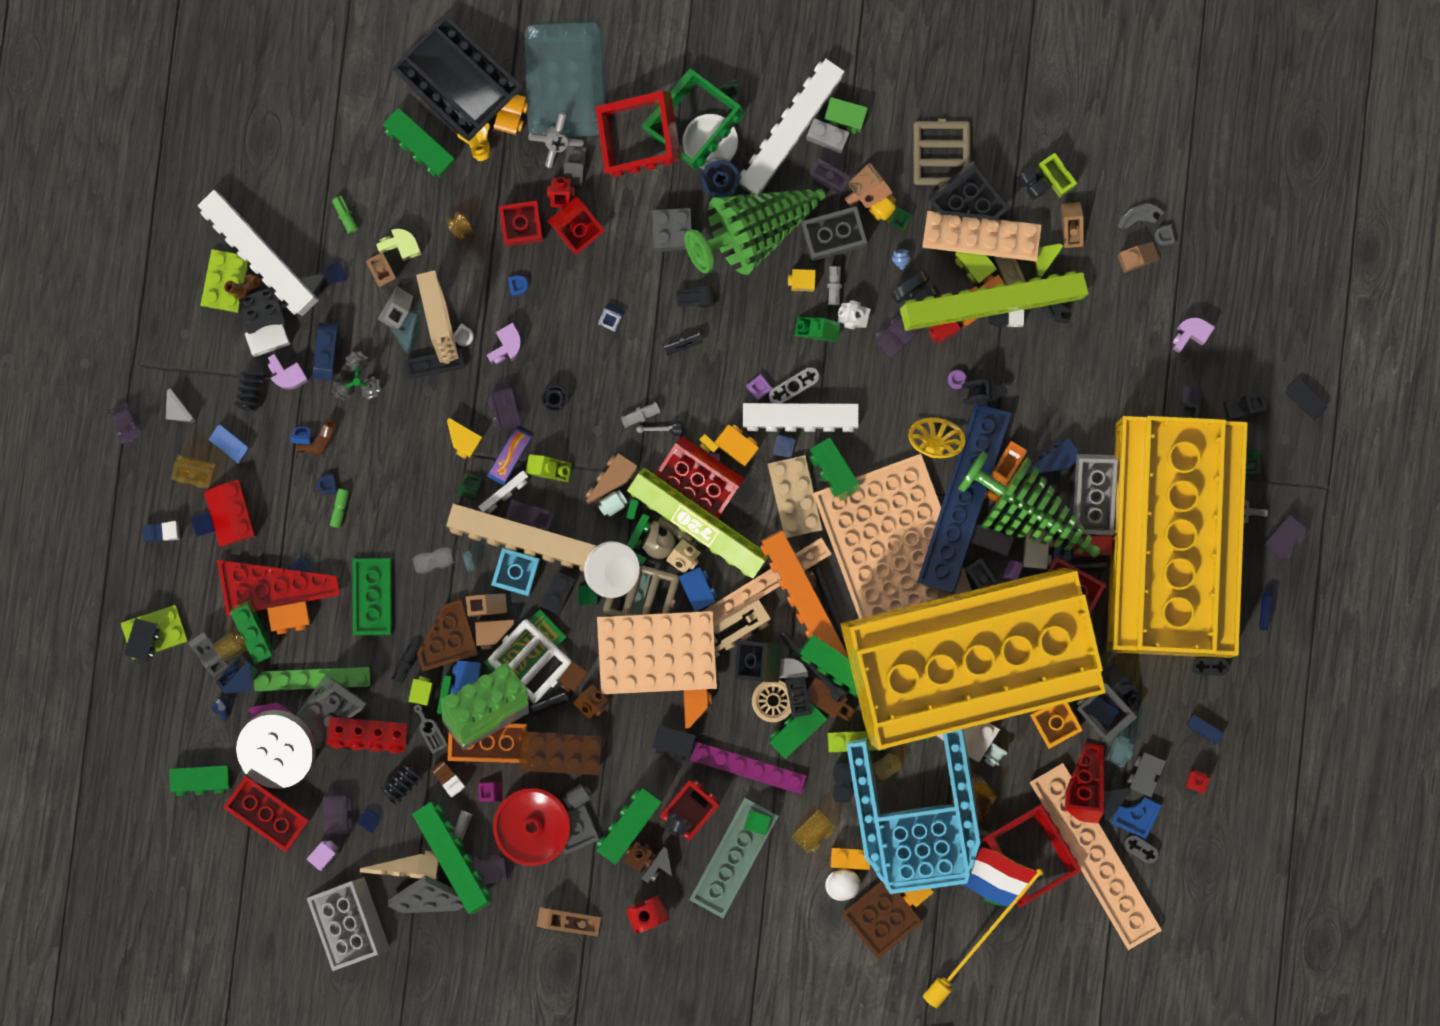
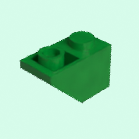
M798 317L794 336L837 342L840 323L826 318Z

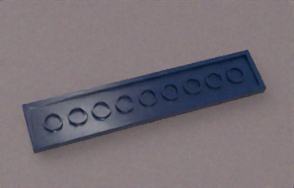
M975 403L965 433V446L958 455L917 580L919 585L955 594L988 493V488L976 480L964 492L958 490V487L982 451L988 454L982 471L993 477L994 468L997 465L1013 416L1012 413L987 406H977Z

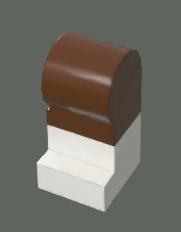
M444 760L431 769L450 797H454L466 787Z

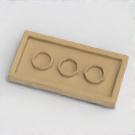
M805 455L769 463V473L782 529L786 538L821 531L822 526L813 495L814 492Z

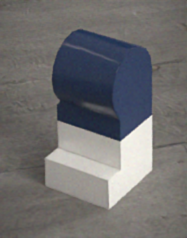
M177 521L142 526L144 542L180 540L179 522Z

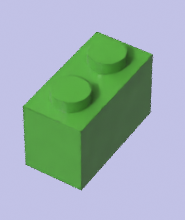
M831 97L824 122L837 128L838 126L846 128L845 131L856 134V132L861 133L867 107Z

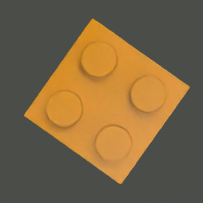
M1068 702L1029 712L1049 749L1083 731Z

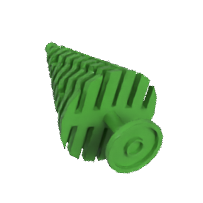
M819 188L814 192L808 189L802 190V192L796 190L790 193L785 191L758 195L749 194L745 197L744 195H737L735 197L712 198L709 202L708 211L716 208L717 213L708 217L710 227L719 222L722 223L723 227L713 231L714 238L708 241L699 231L694 229L688 230L685 233L684 240L689 257L699 271L708 273L714 267L712 251L719 248L721 253L733 248L735 253L725 257L730 265L740 262L742 267L736 269V271L749 275L770 254V251H773L802 222V219H805L810 211L817 207V201L825 199V191Z
M985 451L980 453L960 483L958 490L966 491L971 483L976 480L1000 496L986 516L981 528L988 529L1008 501L1009 503L1003 514L999 517L993 531H1001L1018 507V511L1005 531L1006 534L1012 535L1026 514H1029L1017 534L1018 538L1025 537L1032 525L1038 520L1039 523H1037L1028 539L1029 541H1036V538L1040 536L1043 529L1047 526L1049 529L1044 534L1040 542L1041 544L1046 545L1057 532L1059 535L1053 542V547L1058 548L1066 538L1069 541L1065 545L1064 550L1070 551L1077 544L1079 547L1076 553L1082 554L1086 551L1093 558L1099 555L1100 548L1090 543L1092 537L1089 534L1084 539L1080 537L1084 531V527L1081 524L1075 532L1071 531L1077 521L1074 515L1069 518L1066 525L1061 524L1069 512V508L1066 505L1060 510L1055 519L1052 517L1062 501L1059 496H1056L1045 512L1042 511L1054 493V489L1051 486L1047 488L1036 505H1033L1046 484V480L1043 477L1038 480L1026 499H1024L1039 473L1036 466L1030 471L1018 490L1014 492L1032 462L1029 457L1022 462L1007 486L982 471L988 454Z

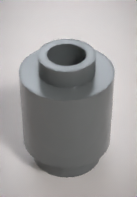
M580 783L565 792L566 795L562 796V798L571 810L591 800L589 796L592 793L587 785L583 786Z

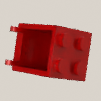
M689 780L660 815L666 822L667 816L670 813L677 814L690 821L691 829L682 835L688 841L694 837L719 807L717 804L718 799L711 793L706 795L702 791L704 787L696 780L693 783ZM694 790L709 801L705 808L690 796Z

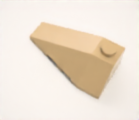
M425 851V854L360 868V872L410 876L413 878L428 876L436 880L439 879L440 863L433 851Z

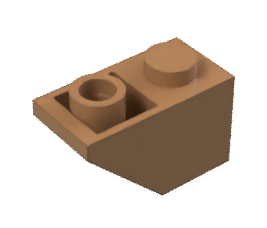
M506 594L466 597L467 614L469 617L507 613Z

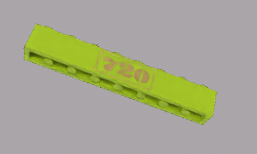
M645 468L638 473L627 490L633 498L644 502L650 510L657 511L666 521L677 525L682 532L690 534L694 537L695 541L707 546L712 553L720 555L728 564L736 566L748 577L754 578L769 557V555L764 556L761 548Z

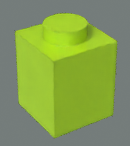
M419 676L418 680L413 679L409 702L429 706L434 683H430L429 678Z

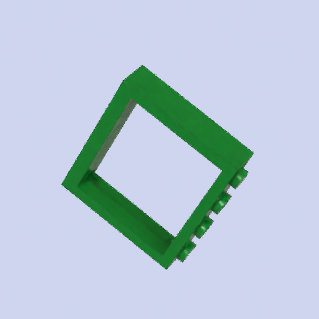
M690 68L670 91L673 108L675 109L694 85L698 84L732 110L692 159L680 150L681 160L697 171L699 167L706 163L707 157L717 150L722 139L728 137L733 126L742 120L745 112L739 104ZM659 105L643 123L642 128L649 136L666 148L664 137L656 132L662 125Z

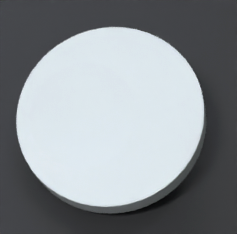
M705 114L692 120L683 135L685 154L692 159L725 118L716 114ZM734 127L731 129L728 137L723 138L719 143L717 150L707 157V161L715 157H723L729 161L733 159L738 147V137Z
M610 541L596 546L590 552L585 562L584 575L586 582L595 593L603 597L616 598L628 593L637 582L639 576V561L636 554L631 548L619 542Z

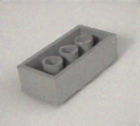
M1077 454L1073 515L1077 518V521L1072 528L1074 532L1081 524L1084 527L1082 534L1114 535L1118 459L1115 455Z

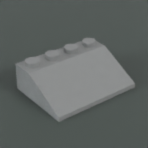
M364 877L307 898L332 971L390 950Z

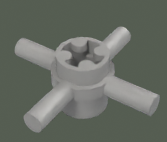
M559 113L556 127H548L543 134L529 133V140L545 142L549 149L545 163L546 167L552 168L556 152L564 151L567 146L583 147V140L567 138V135L563 132L567 117L566 113Z

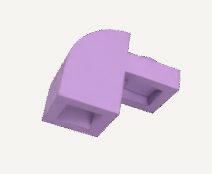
M1190 318L1183 321L1177 327V330L1183 334L1178 333L1172 342L1175 344L1173 350L1179 353L1189 338L1203 345L1215 327L1199 318Z
M511 323L496 332L503 346L487 354L491 364L494 362L498 364L504 361L506 355H509L511 361H513L520 353L521 338L515 326Z
M275 354L268 357L270 361L267 364L273 374L277 373L271 379L279 387L290 390L298 388L309 381L298 363L284 370Z

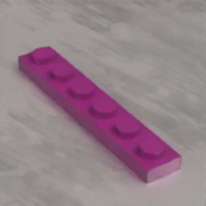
M699 742L695 743L690 759L694 762L801 794L806 779L805 775Z

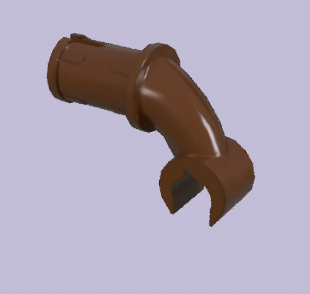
M248 274L245 277V284H237L230 280L226 282L224 289L236 298L242 299L253 288L256 289L260 286L261 278Z

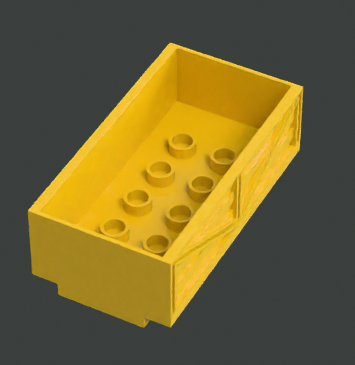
M1123 416L1116 423L1114 455L1118 459L1114 535H1112L1113 555L1110 556L1106 652L1232 658L1239 655L1247 422L1158 416Z
M1061 568L840 623L869 744L878 750L1106 693L1101 675L1103 669L1085 594H1082L1078 572L1075 570Z

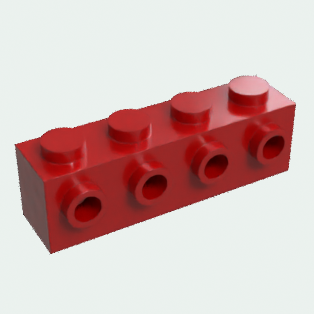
M330 717L327 728V746L336 749L350 747L352 750L370 749L373 752H380L381 750H386L390 753L404 752L407 724Z

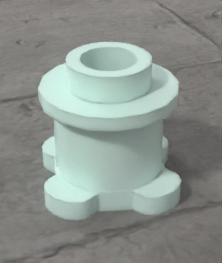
M991 743L986 755H983L985 758L984 762L992 767L995 765L999 766V761L1003 755H1007V752Z

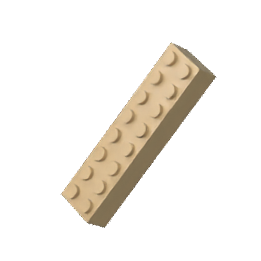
M456 504L452 505L446 525L453 534L462 536L463 533L469 534L468 537L476 541H481V538L486 539L490 545L499 547V544L506 545L505 548L517 552L520 549L524 551L525 555L535 558L537 554L543 556V560L554 563L555 560L561 561V565L568 568H573V565L578 566L582 572H584L588 555L596 547V545Z

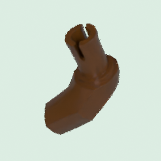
M327 419L314 441H311L310 444L296 443L297 454L314 453L316 456L322 455L332 440L336 423Z

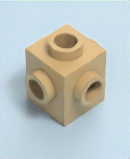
M682 539L666 561L685 574L689 568L693 570L698 564L697 557L700 555V552Z

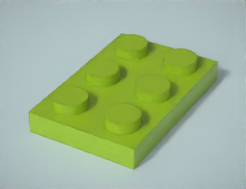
M211 250L201 306L239 313V299L233 294L226 292L224 286L230 280L237 284H245L249 261H244L238 254Z
M177 605L137 617L138 619L160 625L161 635L159 640L155 641V653L188 642ZM135 618L121 623L127 643Z

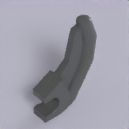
M1149 203L1130 208L1121 216L1118 227L1127 229L1137 221L1155 224L1157 220L1153 217V214L1158 213L1162 216L1164 212L1159 207Z

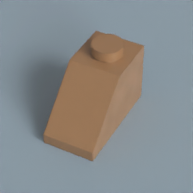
M1081 203L1061 204L1064 248L1083 247V212Z
M1153 242L1122 251L1117 256L1124 273L1160 260Z
M515 621L475 622L476 646H481V650L493 649V645H497L512 629Z

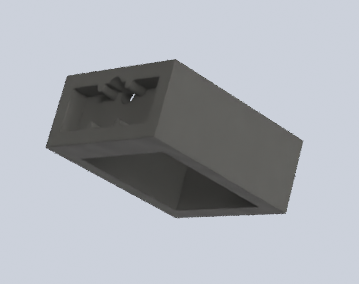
M1104 683L1107 695L1126 714L1123 719L1105 733L1084 710L1098 695L1079 700L1076 710L1106 743H1110L1137 716Z

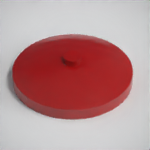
M528 788L514 792L500 804L494 817L493 832L498 847L506 857L521 865L538 866L552 861L564 850L570 837L571 821L566 807L559 798L546 790Z

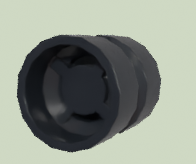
M1037 164L1030 167L1017 178L1022 187H1027L1026 192L1032 200L1038 198L1053 186L1047 177H1042L1043 172Z

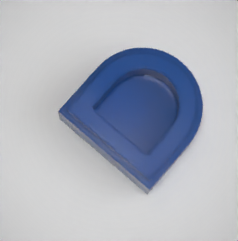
M524 276L508 277L512 297L527 292L529 283Z
M303 426L295 428L290 437L291 443L310 444L312 439L311 430Z

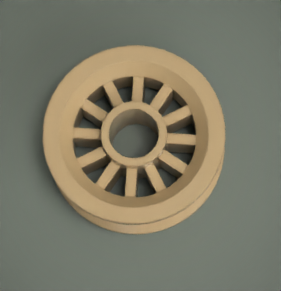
M780 680L779 682H762L755 689L752 696V706L755 713L761 719L767 722H779L789 716L791 708L786 683ZM768 687H772V693H771V694H770V692H769V690H768ZM774 687L779 688L777 693H774ZM765 689L768 696L761 692ZM782 689L785 693L779 696L778 694ZM772 695L779 699V703L776 706L768 704L767 700ZM759 696H763L766 700H759ZM783 696H787V700H781ZM759 702H765L766 704L760 707ZM787 702V706H784L780 703ZM768 706L766 712H764L762 709ZM779 706L785 709L782 713L779 709ZM770 708L772 709V715L767 714ZM775 708L779 713L778 715H774Z

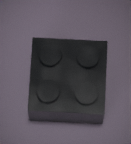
M738 640L735 679L779 682L782 644Z

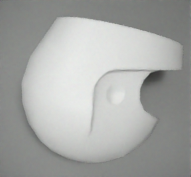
M843 868L828 876L825 887L830 897L841 901L854 898L859 892L861 884L858 875L854 871Z

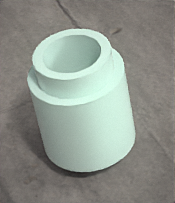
M618 490L599 501L601 505L598 507L604 516L608 514L610 517L624 508V505L628 502L621 491Z

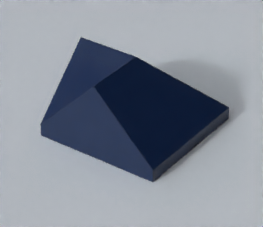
M240 654L216 681V684L224 693L252 691V682L261 671L244 655Z

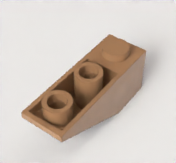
M619 453L616 457L613 455L607 463L609 466L607 471H602L596 481L599 483L595 489L591 487L585 497L588 498L586 502L590 504L626 485L638 466Z

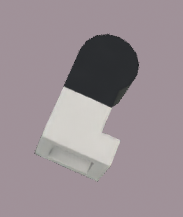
M1024 310L988 316V321L993 326L1023 327Z

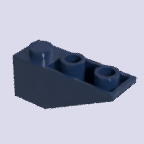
M1061 439L1053 445L1056 449L1050 453L1048 450L1039 456L1040 461L1035 465L1031 462L1024 477H1027L1035 466L1039 470L1038 475L1067 470L1076 463V456L1081 453L1070 439L1066 441Z

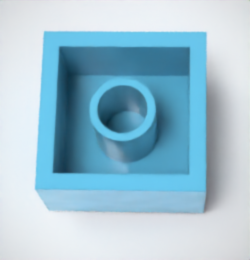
M502 548L491 585L530 597L540 559Z

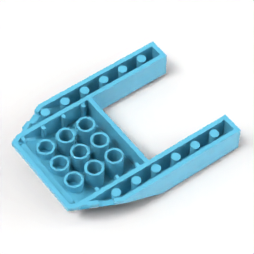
M964 729L943 734L954 804L880 814L868 738L851 740L846 744L865 859L875 870L890 894L968 883L981 841L976 798Z

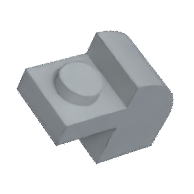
M789 658L781 659L779 679H793L803 676L808 678V672L801 662ZM802 683L793 684V688L802 686ZM803 690L793 692V695H801Z

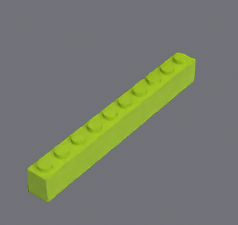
M1076 271L1065 273V276L1054 274L1048 276L1047 279L1041 280V277H1037L1023 283V280H1020L1008 286L1003 283L991 289L981 287L974 292L964 290L957 295L947 293L941 295V298L929 296L924 298L923 301L918 302L916 299L905 302V305L900 308L905 331L1081 300L1089 293L1083 272L1076 273Z

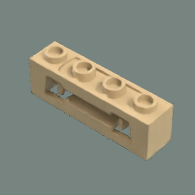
M759 599L714 626V633L717 635L742 620V616L751 610L754 612L746 616L748 623L755 619L758 620L749 627L747 625L722 640L721 644L715 647V657L720 655V650L725 648L727 651L736 645L735 641L742 638V640H745L752 636L751 631L756 628L760 631L769 625L768 621L771 619Z

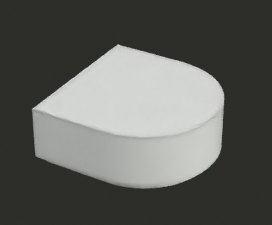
M462 323L453 334L455 343L463 347L469 346L474 339L471 329Z

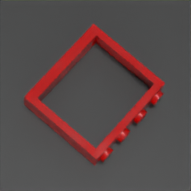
M662 90L595 107L605 174L613 175V178L623 177L624 173L627 172L636 174L640 173L641 169L644 168L646 170H653L658 168L657 165L670 166L674 164V161L681 160L671 92ZM659 103L667 154L616 165L609 115Z
M1042 804L980 840L983 848L991 849L1004 856L995 838L1035 816L1067 869L1068 873L1028 896L1025 892L1017 902L1019 908L1081 872L1077 864L1078 860L1070 853L1068 843L1063 841L1059 828L1052 823L1049 812L1045 811Z

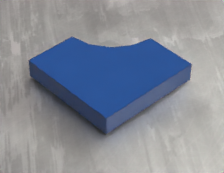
M1144 797L1140 803L1133 807L1120 806L1110 823L1146 840L1162 805Z

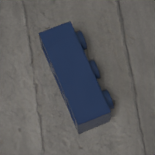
M1194 714L1186 724L1188 729L1193 732L1194 730L1197 731L1198 735L1202 738H1208V742L1213 745L1215 743L1218 744L1224 733Z

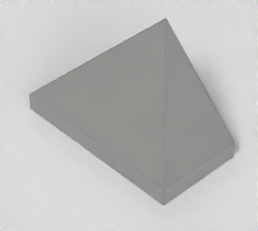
M168 389L166 419L191 423L196 421L174 391Z

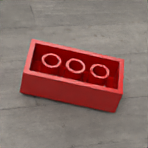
M249 776L243 778L223 807L285 852L290 851L311 821L262 785L253 781Z

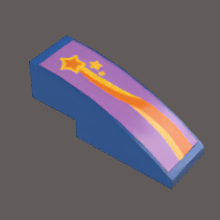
M515 428L487 477L503 486L506 485L533 436Z

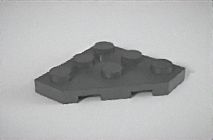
M424 876L388 900V907L401 913L458 911L464 907L454 888L428 876Z

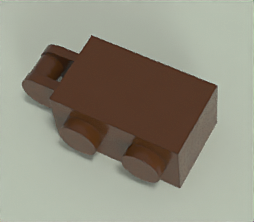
M815 678L807 690L809 702L835 719L838 715L849 722L856 710L845 704L848 699L844 698L841 702L837 703L832 698L831 690L820 679ZM843 706L848 709L844 715L839 712Z

